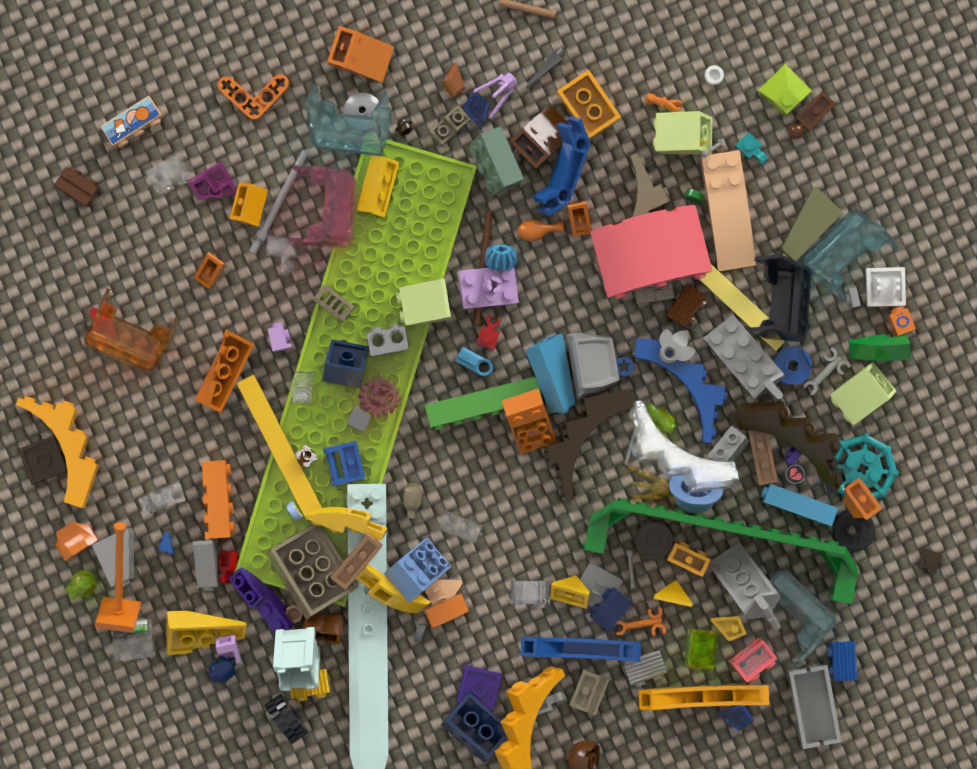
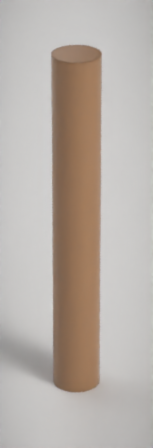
M500 0L499 6L552 19H555L556 15L555 11L510 0Z

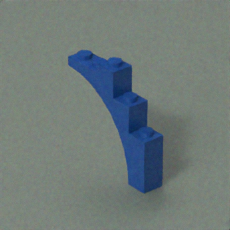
M637 338L634 358L649 361L663 367L687 388L699 411L702 425V443L710 444L711 440H715L716 428H713V420L717 421L718 409H715V406H723V402H727L728 391H724L725 386L702 384V381L706 380L707 370L703 369L704 365L684 363L678 360L673 363H665L659 356L661 349L659 340ZM667 350L665 352L667 357L672 356V352L670 350Z

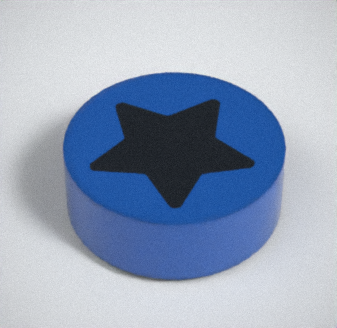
M621 357L616 361L618 375L625 377L633 372L634 364L631 359Z

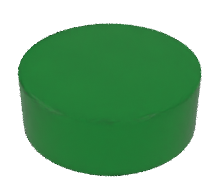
M688 189L684 197L689 201L702 203L704 194L694 189Z

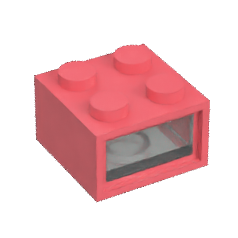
M758 637L731 658L729 663L745 682H753L760 677L759 673L762 670H769L776 664L774 661L777 657L767 644Z

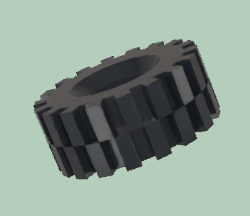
M281 693L264 705L280 731L292 744L309 733L299 715Z

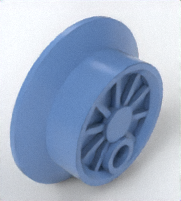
M700 470L681 471L675 474L669 483L670 492L675 497L677 505L688 512L701 513L708 511L713 506V503L717 502L723 494L721 482L715 476Z

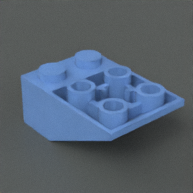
M425 538L384 574L410 603L452 566L436 549L433 543L428 538Z

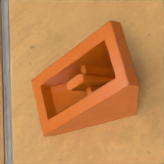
M587 202L568 205L567 212L573 237L591 234Z
M208 252L194 279L210 289L227 265Z

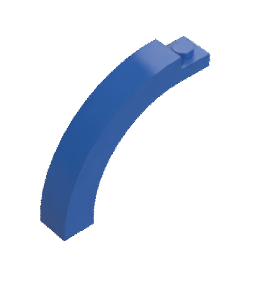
M522 636L520 656L640 662L641 642Z

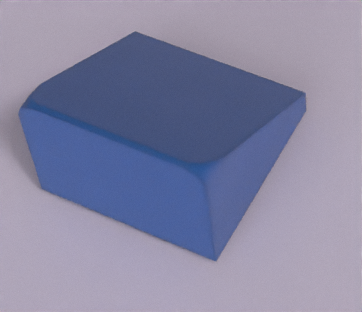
M164 532L159 550L175 554L171 533Z

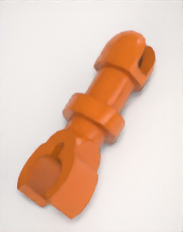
M648 93L645 98L646 103L660 105V108L663 109L666 107L671 112H680L682 107L680 100H667L666 97H656L652 93Z

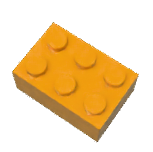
M589 70L557 90L556 95L569 114L582 119L589 140H592L621 119L620 114Z

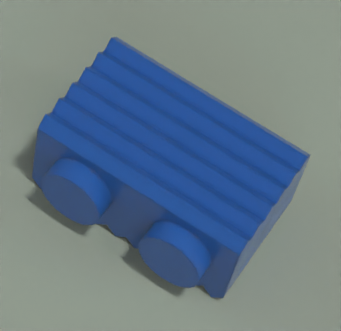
M855 641L830 642V646H827V656L831 658V665H828L829 677H832L833 681L857 680Z

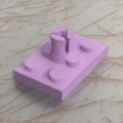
M489 268L457 271L462 310L519 303L514 268L504 272Z

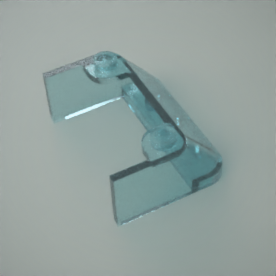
M315 84L305 101L313 145L325 150L374 156L381 155L386 147L391 119L388 92H384L377 106L372 111V117L338 114L334 103L328 100H321L319 84Z
M852 210L803 255L802 262L829 291L844 301L846 297L839 289L843 283V277L839 274L866 248L870 251H877L887 244L897 251L899 247L884 227L859 210Z
M779 571L769 579V582L781 597L778 604L803 626L797 634V640L804 649L792 662L796 665L802 663L836 624V617L794 576L787 571Z

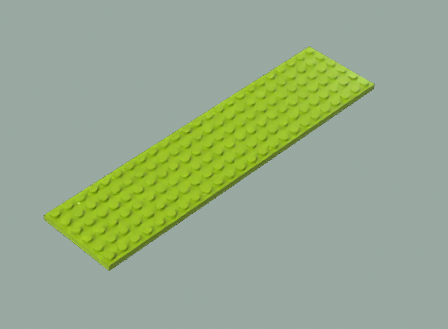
M367 134L321 285V288L324 284L355 308L346 320L342 322L316 302L280 421V426L294 454L297 451H301L304 445H308L310 450L317 455V460L312 461L309 467L306 468L302 465L301 467L322 508H347V484L383 483L430 323L406 327L405 323H401L400 312L403 311L402 304H398L396 293L400 292V287L444 279L477 166ZM372 155L387 157L400 162L385 218L357 211L361 190ZM326 290V292L323 294V296L320 298V300H321L322 302H323V300L326 298V296L329 294V292H328L327 290ZM333 295L328 300L326 305L329 306L330 303L334 300L335 297ZM338 300L332 309L335 310L341 301ZM345 304L339 310L338 314L341 315L342 312L345 310V308L347 307ZM401 324V327L405 326L409 351L371 357L369 349L361 389L323 382L325 361L332 339L369 346L367 333L371 332L370 329L382 327V330L390 329V325ZM395 333L392 336L394 343H400L403 339L400 333ZM380 336L375 337L373 340V345L376 347H380L384 343V339ZM355 406L372 414L364 432L347 424ZM357 441L365 479L331 486L332 477L326 454L324 455L323 449ZM339 451L334 452L339 478H344L345 475ZM272 452L236 571L243 567L263 583L288 590L266 553L313 524L310 520H306L305 516L296 521L287 510V504L292 501L298 507L299 505ZM365 498L361 505L365 506V509H369L372 501ZM322 525L344 561L348 556L347 528L343 533H334L328 527ZM348 595L333 604L345 607Z

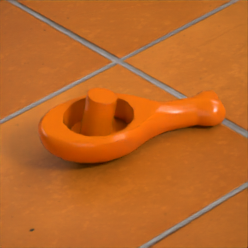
M527 220L520 224L517 233L523 240L534 242L541 239L548 232H563L565 228L564 223L561 221L556 224H544L538 220Z

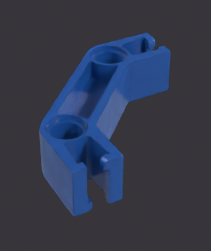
M570 116L566 119L570 125L564 123L557 124L563 143L549 185L533 195L535 203L545 204L542 207H537L538 212L547 216L552 215L570 203L590 147V140L583 121L577 117Z

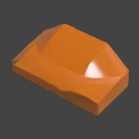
M860 477L844 488L845 496L842 502L854 518L868 520L883 509Z
M73 521L56 532L57 543L55 546L64 560L68 561L97 542L98 538L89 524L82 525Z

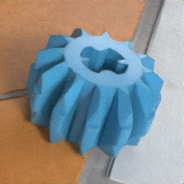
M506 244L491 245L485 252L486 266L491 270L510 271L512 268H515L517 263L516 250L512 246H506Z

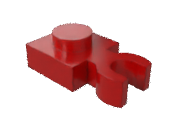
M488 315L486 318L488 326L487 328L481 326L476 345L495 350L500 334L495 328L500 325L501 318L498 317L497 322L493 324L490 322L491 315Z

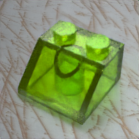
M688 628L684 656L685 668L714 670L718 631Z

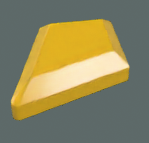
M739 616L710 618L711 622L728 641L746 635Z

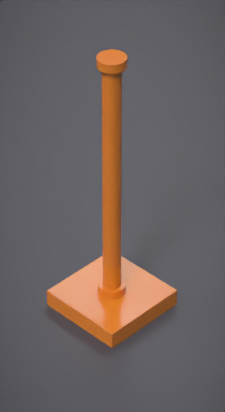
M117 522L114 524V531L116 532L115 598L103 597L96 618L95 628L134 633L141 610V602L123 599V550L126 524Z

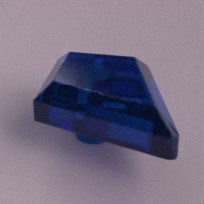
M473 92L463 108L481 130L490 102Z
M738 705L716 712L718 716L738 731L755 721L745 705Z

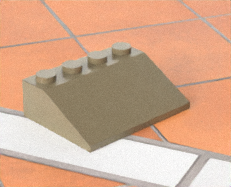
M313 524L266 553L306 620L359 588L355 580L345 590L331 579V575L343 560L322 526Z

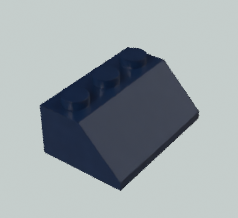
M470 692L467 693L440 724L484 763L490 759L495 753L494 751L507 738L500 722L502 720Z

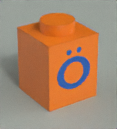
M900 306L890 310L892 314L888 315L887 318L895 337L916 329L908 308L902 310Z

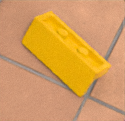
M372 155L370 157L357 211L385 218L400 162L382 156Z

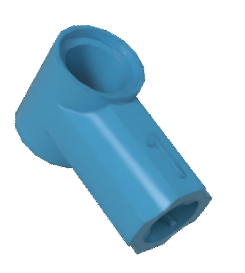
M465 347L460 350L456 358L457 363L474 371L481 377H489L493 373L494 367L488 359L479 356ZM483 363L490 365V369L486 373H482L479 370L480 365Z

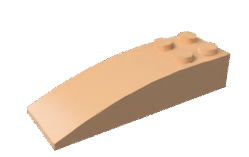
M740 150L712 154L705 158L701 156L700 164L718 271L756 266Z

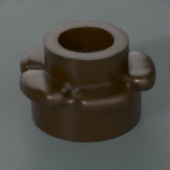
M402 119L397 123L395 131L400 136L408 135L414 129L412 126L413 122Z

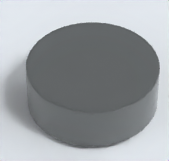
M422 623L418 625L414 635L415 642L422 643L427 625Z

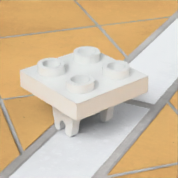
M905 267L865 269L867 307L906 306Z

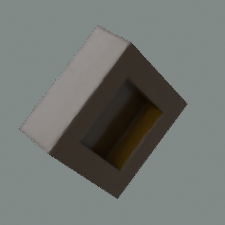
M923 548L917 566L936 573L943 555Z

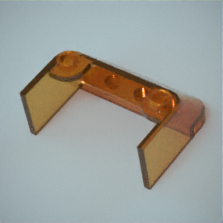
M107 288L86 332L85 344L142 370H155L172 339L178 318H174L169 328L163 325H154L148 331L115 316L117 312L116 307L110 302H106L111 290Z

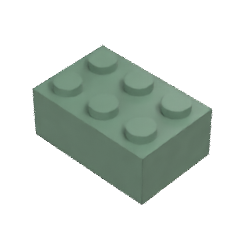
M501 126L480 134L470 143L471 154L476 158L478 170L483 174L486 188L491 192L492 196L514 188L524 179Z

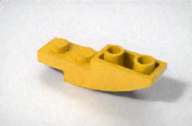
M319 508L312 510L307 517L312 524L328 527L334 533H343L348 527L354 533H369L375 539L382 541L387 531L386 527L370 521L372 514L352 508Z
M367 564L355 578L370 589L368 592L370 596L394 609L418 614L430 603L420 594L409 603L389 578L370 564Z

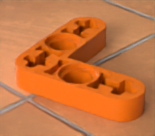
M282 74L276 75L255 98L249 95L232 78L227 76L219 80L218 88L248 118L256 121L262 118L288 90L289 80ZM278 79L280 81L284 79L285 86L278 87L276 91L279 93L276 95L275 92L272 89H270V87L273 86V88L275 89V87L278 85L276 81ZM230 81V86L235 92L232 94L227 88L223 90V82L228 83ZM269 92L273 95L271 102L263 101L262 96L264 93ZM240 93L246 96L245 102L241 104L235 100L236 96ZM250 100L253 101L250 103V105L254 109L257 107L259 108L258 115H250L252 112L248 107H246L245 110L243 109L245 106L248 105Z

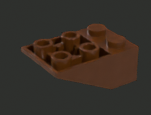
M549 105L524 126L509 141V145L536 172L562 146L563 142L557 124H570Z

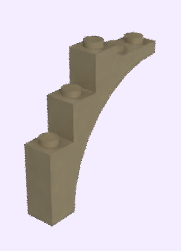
M638 153L630 156L637 185L636 205L633 217L648 214L668 204L670 195L667 188H662L661 184L656 187L653 186L655 181L651 173L647 174L644 168L647 165L643 156L639 157ZM596 256L594 258V262L601 274L598 259Z

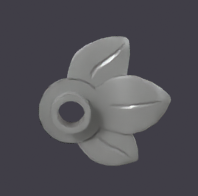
M665 329L661 333L659 338L661 345L659 356L663 362L687 361L695 354V349L687 346L688 331H679L672 335L668 329ZM667 350L672 352L671 357L666 356L665 352Z

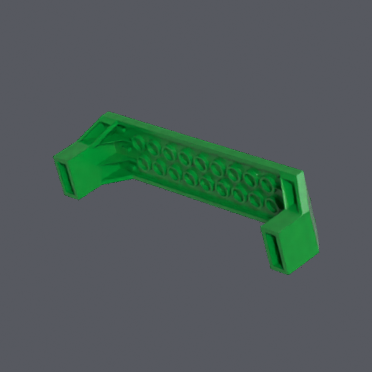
M617 498V501H611L589 517L583 550L601 554L604 553L608 528L630 513L818 550L833 572L828 599L852 604L858 568L847 548L838 546L839 542L825 540L823 543L819 542L820 538L806 536V539L800 538L801 534L787 532V535L781 534V530L772 528L764 531L762 526L749 524V527H744L742 522L730 521V523H725V519L712 517L711 520L705 519L706 515L693 513L690 516L686 515L687 511L678 509L670 512L667 511L668 507L655 505V508L648 507V503L638 501L636 504H631L628 499Z

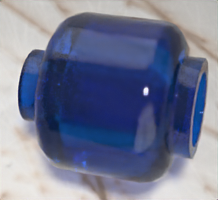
M220 655L208 665L209 671L207 674L216 684H225L236 675L234 668L236 663L230 656L226 658Z

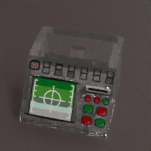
M152 617L138 619L134 633L113 630L115 662L156 656Z

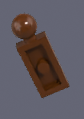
M822 91L795 118L799 123L789 127V136L792 139L801 138L803 129L805 128L809 132L836 103Z

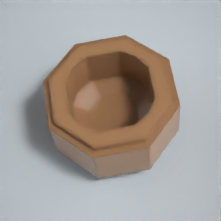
M295 604L288 607L285 612L293 624L302 621L304 616Z

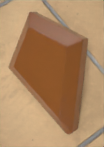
M456 62L452 64L442 82L446 92L452 98L465 90Z

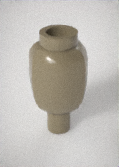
M407 483V487L403 491V505L407 510V518H415V511L420 507L422 491L418 488L419 484Z

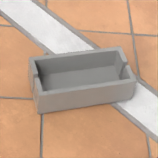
M826 664L807 667L808 671L805 668L788 670L787 676L801 748L807 749L821 746L818 740H821L823 745L842 742L828 666Z

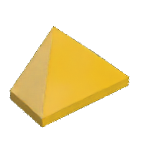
M575 575L553 582L550 599L587 609L590 592Z
M677 580L653 595V599L689 607H692L693 604Z

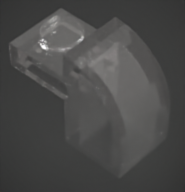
M267 236V257L281 258L280 275L282 277H289L290 273H293L294 261L290 260L291 258L298 259V252L295 246L286 238Z
M179 483L155 490L138 498L145 516L186 501Z

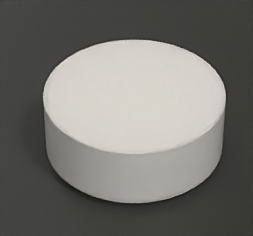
M710 66L705 72V81L713 86L720 84L724 78L723 70L718 66Z

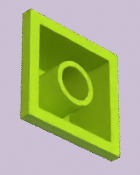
M786 64L758 90L784 118L812 91Z

